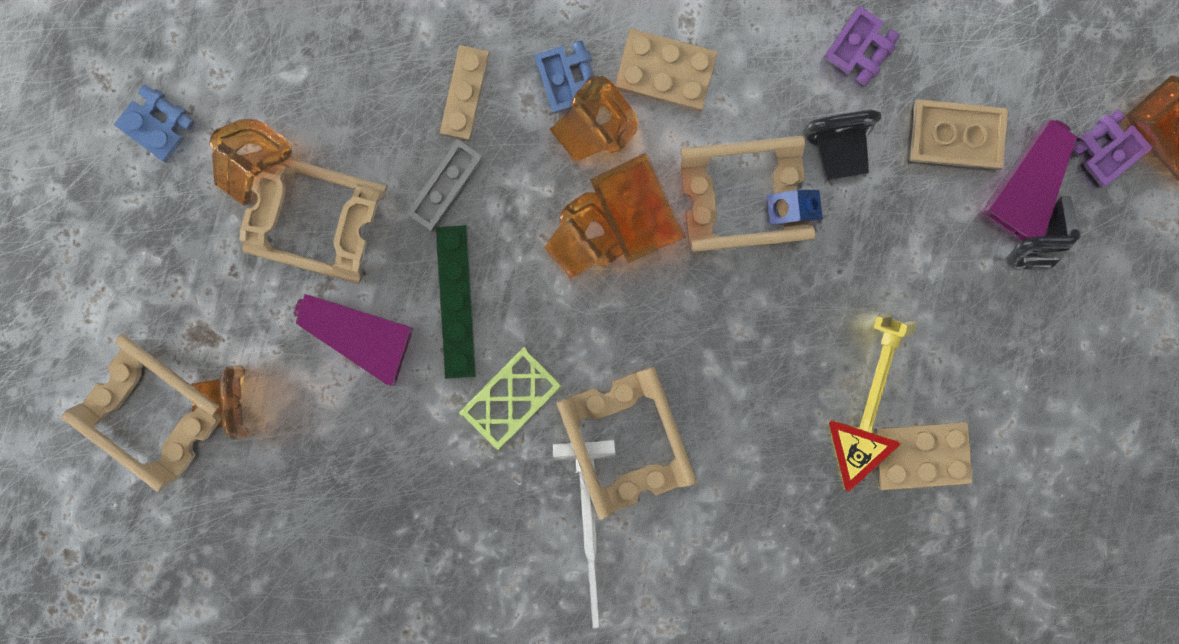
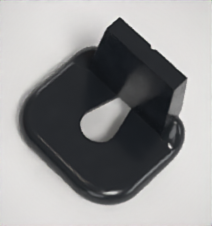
M864 110L815 119L805 127L804 134L806 139L817 147L826 181L869 173L866 137L882 118L878 110Z
M1061 196L1055 203L1049 221L1050 236L1026 238L1015 246L1007 257V264L1011 268L1017 270L1052 269L1077 242L1081 233L1071 196ZM1041 248H1052L1051 250H1041V251H1036V250H1034V249H1041Z

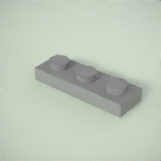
M457 139L406 214L430 231H433L483 159V155Z

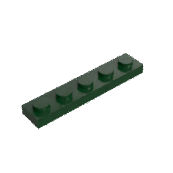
M467 226L436 227L445 379L476 377Z

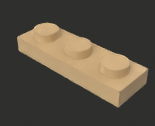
M459 45L440 135L470 141L489 51Z

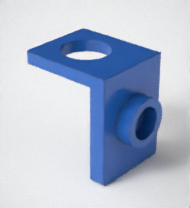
M793 190L767 195L770 225L795 221L823 220L819 190ZM781 199H784L789 207L788 213L784 217H780L776 212V204Z

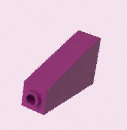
M1051 119L1043 123L981 212L1021 241L1030 237L1045 236L1077 138V136L1070 132V127L1059 120L1053 121Z
M307 294L304 295L303 299L298 300L294 310V316L297 317V325L383 383L396 386L414 330L413 327Z

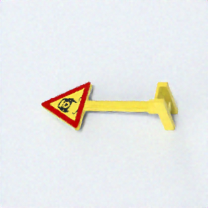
M891 314L877 316L874 329L884 332L881 341L883 347L860 427L851 426L836 420L829 422L845 490L848 492L901 445L899 440L874 433L873 426L896 348L899 349L902 337L914 334L917 325L915 321L911 320L903 323L894 320V315Z

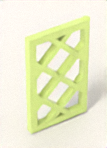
M523 347L459 414L499 450L562 385ZM524 356L531 363V374H513V366ZM535 368H536L541 374H535ZM513 378H531V396L513 397ZM535 378H546L553 385L544 396H535ZM500 379H508V397H490V389ZM478 401H486V419H475L468 411ZM490 401H508V419H491ZM513 401H531V409L521 419H513ZM491 424H508V432L497 441L491 435Z

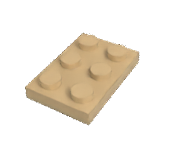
M630 28L614 89L702 112L718 51Z
M917 99L914 105L909 161L995 170L1003 169L1008 108Z
M967 422L874 429L877 434L901 442V445L877 466L880 490L973 483Z

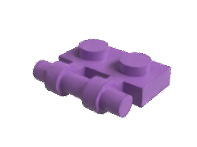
M859 5L823 58L847 74L851 72L855 65L858 66L862 71L856 78V81L866 86L871 78H875L881 70L879 66L886 56H890L896 48L894 44L900 35L892 29L889 30L885 37L879 34L878 31L884 22ZM872 43L877 49L869 60L862 54L869 44Z
M1120 110L1114 111L1111 115L1103 116L1098 120V125L1095 128L1077 137V142L1072 150V154L1076 157L1084 151L1091 155V158L1083 163V166L1101 188L1107 186L1152 149L1151 145L1134 125L1129 126L1124 131L1119 127L1118 124L1125 119ZM1105 134H1108L1112 141L1101 148L1097 141Z

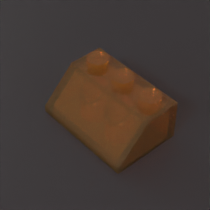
M644 153L590 179L627 263L658 252L687 238L648 154Z

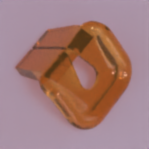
M595 74L589 77L574 95L571 102L572 110L553 124L549 130L563 145L573 160L577 162L602 150L609 153L622 150L637 132L638 120L634 110L615 85L607 77ZM600 105L605 106L611 115L610 121L599 125L596 121Z
M240 119L217 128L209 141L212 150L214 184L225 193L230 194L241 205L244 206L250 203L254 178L264 170L288 160L293 152L291 143L265 123L255 119ZM246 144H257L262 148L258 152L243 155L236 153Z
M586 192L562 209L559 216L561 226L546 243L544 249L558 263L565 274L572 279L592 264L607 266L613 263L632 247L633 235L629 226L604 197L597 193ZM591 222L599 223L604 230L603 236L588 239L584 233Z
M242 365L227 366L222 373L221 379L191 384L220 407L219 412L222 414V417L217 427H224L226 435L232 440L243 439L249 435L248 428L243 426L242 404L240 403L242 399L240 378L246 372ZM192 403V412H194L197 406Z

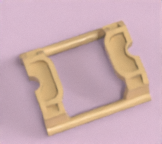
M804 136L681 148L680 163L683 195H687L693 200L692 209L685 213L688 239L692 252L815 239V230L809 221L784 223V230L723 237L713 234L712 230L717 219L714 184L712 178L706 173V166L712 157L775 151L777 168L772 178L774 194L797 190L799 183L805 181L802 161L805 148ZM781 199L776 204V212L780 217H784L788 213L789 207L788 203Z
M269 154L267 160H261L251 189L257 194L258 202L254 207L246 208L239 237L243 244L242 252L360 284L363 275L361 262L367 241L361 237V229L364 225L373 223L378 201L385 196L387 185ZM298 173L355 189L352 198L342 208L334 236L333 245L336 250L334 265L275 249L266 240L267 234L275 228L286 190L283 182L284 174Z
M121 334L115 341V344L121 350L107 368L110 372L109 382L106 384L96 383L83 403L67 409L61 419L154 490L160 492L166 485L175 482L183 474L196 456L193 452L194 442L198 439L206 441L219 424L222 414L219 412L220 407L127 336ZM143 365L197 406L194 412L187 413L181 418L162 446V457L159 461L141 464L94 428L110 412L118 410L138 384L142 375L141 368Z
M655 366L612 381V388L607 393H600L596 388L556 403L599 520L611 516L619 509L638 503V495L644 490H649L656 496L677 487H687L698 483ZM642 396L654 399L675 459L670 464L663 466L649 464L615 478L612 485L606 488L601 487L579 430L581 419L586 417L600 419L633 406L637 399Z

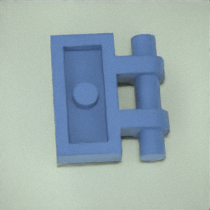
M577 41L572 44L574 55L566 57L563 46L534 55L553 114L581 106L582 102L579 93L582 92L588 93L590 102L602 99L599 91L601 84L599 78L594 76L590 63L592 57L590 51H586L583 41ZM579 66L583 80L575 83L570 68Z
M144 84L138 91V94L146 99L144 106L141 107L136 102L131 101L114 125L166 163L183 140L174 131L179 125L189 130L193 126L194 120L186 115L187 111L181 106H174L166 100L165 94L158 89L153 90ZM157 109L168 116L165 123H162L153 116Z

